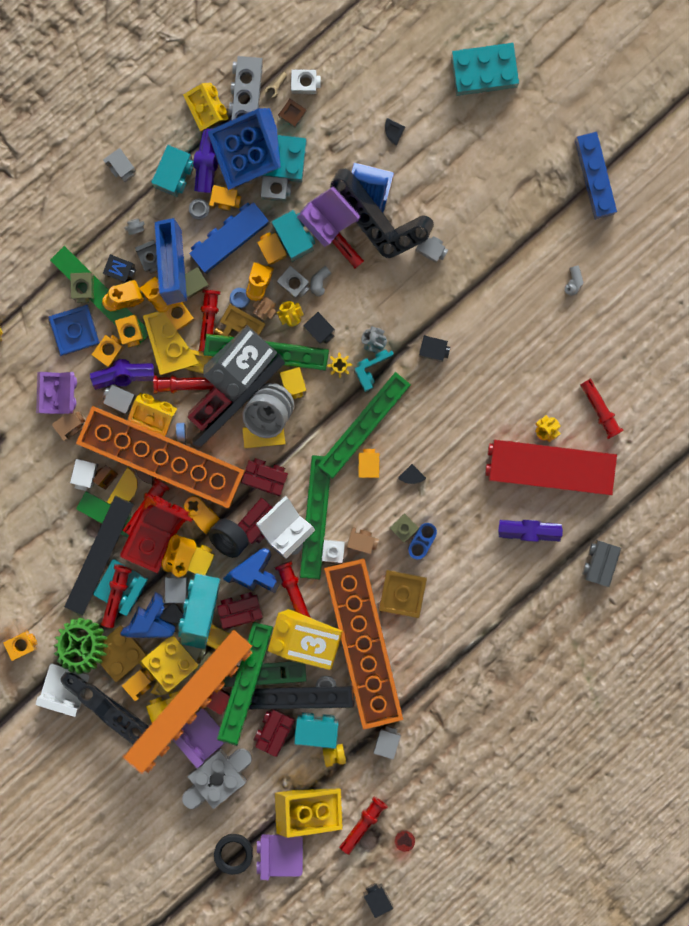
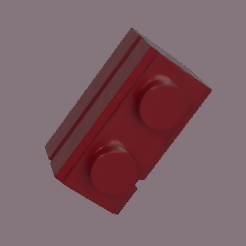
M214 386L188 412L187 418L203 431L231 403V400Z
M254 458V461L249 460L241 484L281 497L288 477V473L285 472L286 468L275 464L273 468L265 466L266 461Z
M262 497L237 524L246 533L251 544L255 542L259 544L265 538L257 527V523L273 508Z
M252 592L241 594V599L233 601L232 597L220 600L221 604L217 605L223 630L264 618L257 594L253 595Z
M272 709L271 712L267 711L262 720L265 726L262 731L258 729L253 739L256 742L255 747L274 757H278L295 718L277 709Z

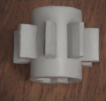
M373 326L365 330L361 338L362 343L365 344L364 349L374 353L382 350L387 343V338L383 335L385 331Z

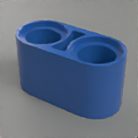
M423 523L415 533L408 547V553L413 559H422L427 554L437 535V529L433 524ZM425 526H430L433 529V535L429 538H425L422 535L421 531ZM415 544H420L423 547V553L419 556L412 553V547Z

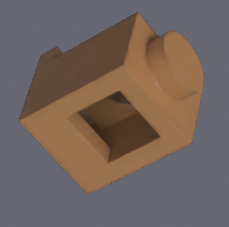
M73 410L72 414H65L55 421L52 426L63 441H68L67 435L74 436L81 430L80 426L86 420L79 411L76 413Z
M352 527L347 548L371 554L372 550L376 551L379 539L371 537L372 532L360 529V532L357 533L356 528Z

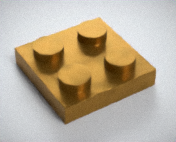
M386 570L379 611L419 618L427 577Z
M122 624L110 633L103 642L108 645L107 648L103 649V652L107 655L101 656L103 663L100 664L115 682L126 675L147 655L134 638L120 635L124 628Z

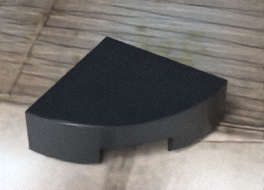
M387 118L385 122L386 136L392 144L397 146L405 126Z
M411 464L398 479L404 483L417 484L424 481L426 477Z
M172 603L163 610L160 618L166 622L178 623L183 618V613L176 603Z

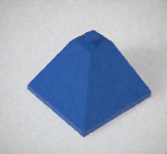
M270 108L255 109L208 131L228 190L281 167L277 127Z

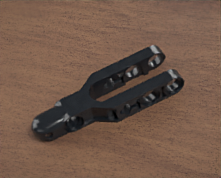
M65 672L60 679L62 685L75 695L81 703L92 710L104 723L132 745L149 728L146 723L127 708L106 695L95 685L86 682L79 675ZM89 688L93 693L92 698L86 699L82 694L83 689ZM119 716L123 717L121 722L117 721ZM129 721L131 724L128 726V728H125ZM132 728H138L141 735H134Z

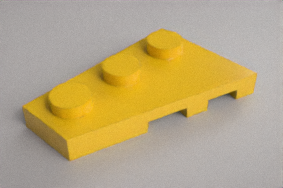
M157 311L143 315L160 375L200 364L164 312Z

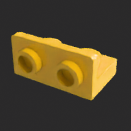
M201 83L183 94L200 132L211 128L219 122L228 120L227 110L220 102L218 91L212 83Z
M139 393L134 400L127 421L166 436L177 408L168 402L156 400L149 394Z

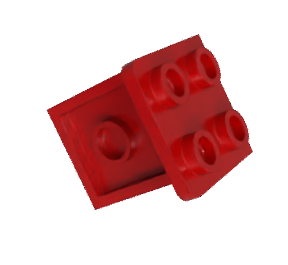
M147 496L120 557L158 573L171 537L177 534L183 523L193 521V518L189 516L190 512L176 504H173L171 507V503L158 496H155L154 499Z

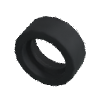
M225 518L219 519L208 532L213 546L227 557H238L249 545L248 537L243 529L235 522Z
M228 834L222 837L214 850V861L217 867L222 872L230 875L246 871L253 858L251 843L239 834ZM230 842L239 843L245 849V859L238 866L227 865L222 859V849Z

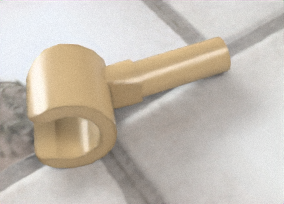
M283 72L273 86H268L265 89V94L268 93L269 89L274 88L275 94L271 98L277 97L278 88L287 77V74Z

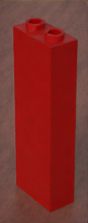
M495 439L493 444L489 443L488 455L491 456L490 464H486L485 476H489V481L613 495L617 454Z

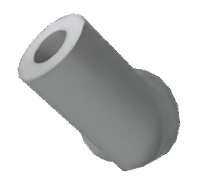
M579 265L569 268L572 279L565 286L564 290L566 294L571 296L577 294L583 285Z
M326 266L311 278L310 289L317 297L322 296L325 292L323 280L332 274Z

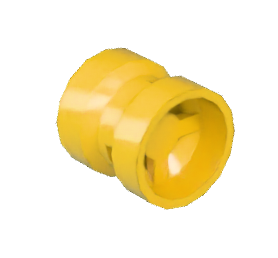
M343 743L337 744L336 748L322 747L326 767H332L336 763L339 765L346 764Z

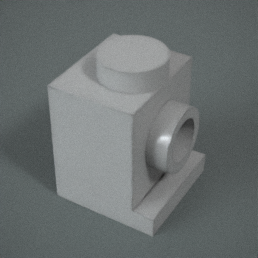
M120 148L103 159L107 166L112 165L109 169L116 178L120 176L126 182L134 176L133 173L136 170Z
M433 236L419 244L415 251L437 263L439 259L443 261L448 249L442 245V240Z

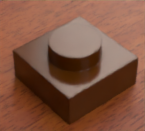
M289 98L278 116L295 128L307 110Z
M105 465L97 471L92 481L106 490L118 473Z

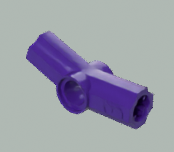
M212 129L203 130L199 151H196L193 164L196 169L194 191L212 193L214 175L219 165L208 131Z
M118 359L113 363V367L90 373L92 385L97 390L114 384L122 387L127 386L132 381H153L154 366L153 363L131 364L126 359Z
M500 520L498 533L499 538L521 539V541L539 542V540L561 542L563 529L562 524L540 523V521Z

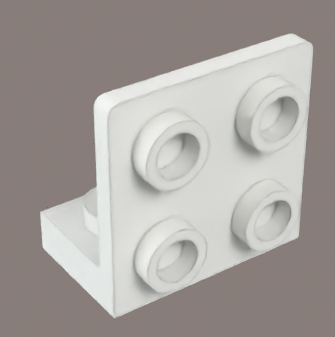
M286 496L257 523V527L269 545L284 558L293 553L315 531L311 524L299 516Z
M50 664L41 695L38 696L35 705L76 717L79 713L81 702L62 685L60 680L62 675L69 671L62 666ZM77 674L88 682L90 677L88 674Z

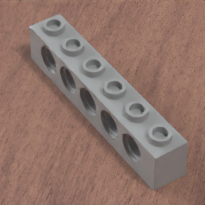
M237 56V62L233 61L232 74H236L235 82H231V94L234 95L233 103H229V115H232V120L259 108L263 68L262 58ZM243 75H250L252 81L244 84L241 82V78ZM242 95H248L250 101L247 104H241L239 98Z

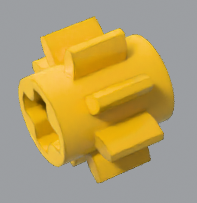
M292 301L281 304L280 311L277 312L281 324L287 323L290 327L298 325L301 322V316H304L299 303L294 304Z
M340 352L338 353V358L330 356L333 362L328 364L327 367L333 368L331 375H334L336 372L339 374V378H341L344 372L348 375L350 374L347 367H351L353 364H347L349 356L342 358ZM338 360H342V363L346 364V367H342V371H338V368L334 367Z
M545 415L535 423L537 426L535 432L541 440L551 442L561 434L558 431L561 426L558 420L553 417L548 418Z

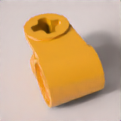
M256 262L253 263L249 284L246 289V296L253 301L263 299L272 278L273 267Z
M156 276L139 288L158 312H165L172 306V304L167 305L159 294V280Z
M132 280L124 284L112 286L108 294L103 297L102 304L105 309L116 311L139 305L144 301V297L136 280Z
M190 496L185 501L184 509L190 512L189 516L207 534L220 518L198 496ZM189 501H192V502L197 501V502H198V505H197L198 510H195V509L190 510V509H189V506H190Z
M179 535L172 536L161 563L163 570L172 572L176 577L184 576L188 571L191 558L196 550L195 541Z

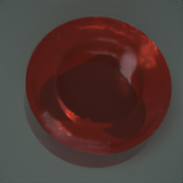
M402 830L396 834L395 845L400 851L407 852L414 847L415 837L412 832Z

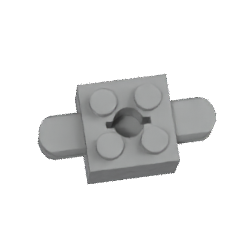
M220 748L205 760L202 765L190 772L188 778L194 785L184 792L182 797L184 805L189 809H195L207 801L214 809L242 787L247 780L241 772L251 764L252 756L250 752L241 748L228 757L223 749Z

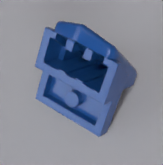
M354 163L352 173L384 214L394 172Z
M264 548L223 577L224 581L228 583L235 582L251 591H254L256 585H259L276 593L279 587L275 576L264 571L272 556L271 551Z
M155 592L146 610L138 606L129 626L124 627L120 635L128 638L172 637L175 633V625L160 618L164 610L162 595Z

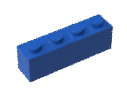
M593 132L577 136L575 144L594 220L614 215L617 209L598 133Z
M254 202L243 205L239 209L240 213L238 215L228 217L223 222V227L219 230L217 228L213 229L207 234L208 238L204 242L198 241L191 247L192 251L189 254L205 274L270 224L269 220Z
M175 218L155 222L159 294L167 305L187 301L182 230Z

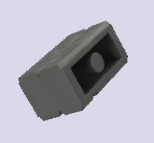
M596 540L595 544L591 543L588 555H591L590 562L585 563L582 574L585 575L584 579L610 587L622 548Z

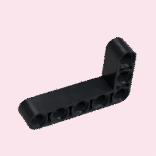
M342 168L336 172L331 181L330 188L334 187L357 212L360 218L356 223L383 257L393 258L428 240L434 227V222L430 217L419 216L394 229L350 170Z

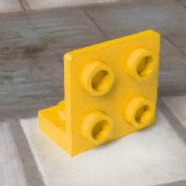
M174 635L165 639L138 662L143 669L147 668L166 692L173 689L198 667L196 661Z

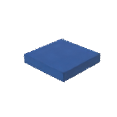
M88 305L48 317L60 356L99 345L100 341Z

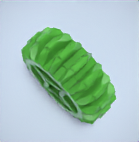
M78 618V620L72 619L70 623H65V630L59 629L58 631L61 635L55 637L58 640V644L53 645L54 648H58L54 653L55 656H60L57 662L61 663L62 667L68 669L71 673H89L91 669H97V663H103L101 656L107 655L103 652V649L108 647L107 644L103 643L107 639L106 636H102L104 630L99 628L98 623H93L90 619ZM81 630H86L89 634L87 636L78 635L77 632ZM80 656L84 660L77 663L73 660V657Z

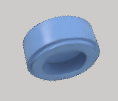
M236 288L230 294L231 304L238 309H243L250 303L244 288Z
M185 423L176 424V437L179 443H186Z

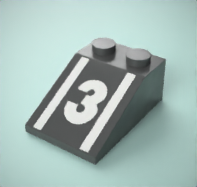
M247 325L204 365L203 376L234 402L250 387L277 352Z

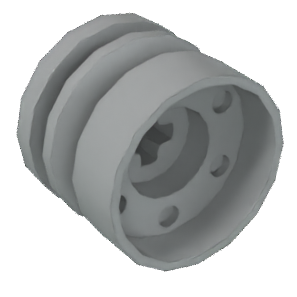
M264 384L252 396L243 411L245 426L258 437L272 438L277 436L283 430L294 410L292 395L278 384Z

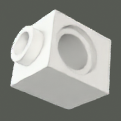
M292 70V94H316V88H320L321 76H317L316 70ZM308 77L312 80V83L305 87L301 85L300 81L302 78Z
M76 459L70 483L75 484L74 488L87 491V487L93 488L94 482L92 480L95 478L98 464Z
M324 540L322 561L343 563L345 542Z

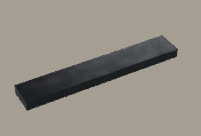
M279 353L269 362L242 395L234 402L231 401L203 431H200L192 439L193 445L197 449H200L285 364L284 358Z
M119 496L114 497L67 599L65 608L82 616L84 615L132 511L133 503Z
M354 687L255 688L249 710L353 708Z

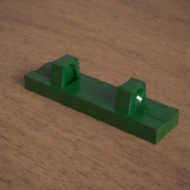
M297 661L264 663L256 685L307 682L306 665ZM238 670L232 677L227 675L224 678V687L234 686Z

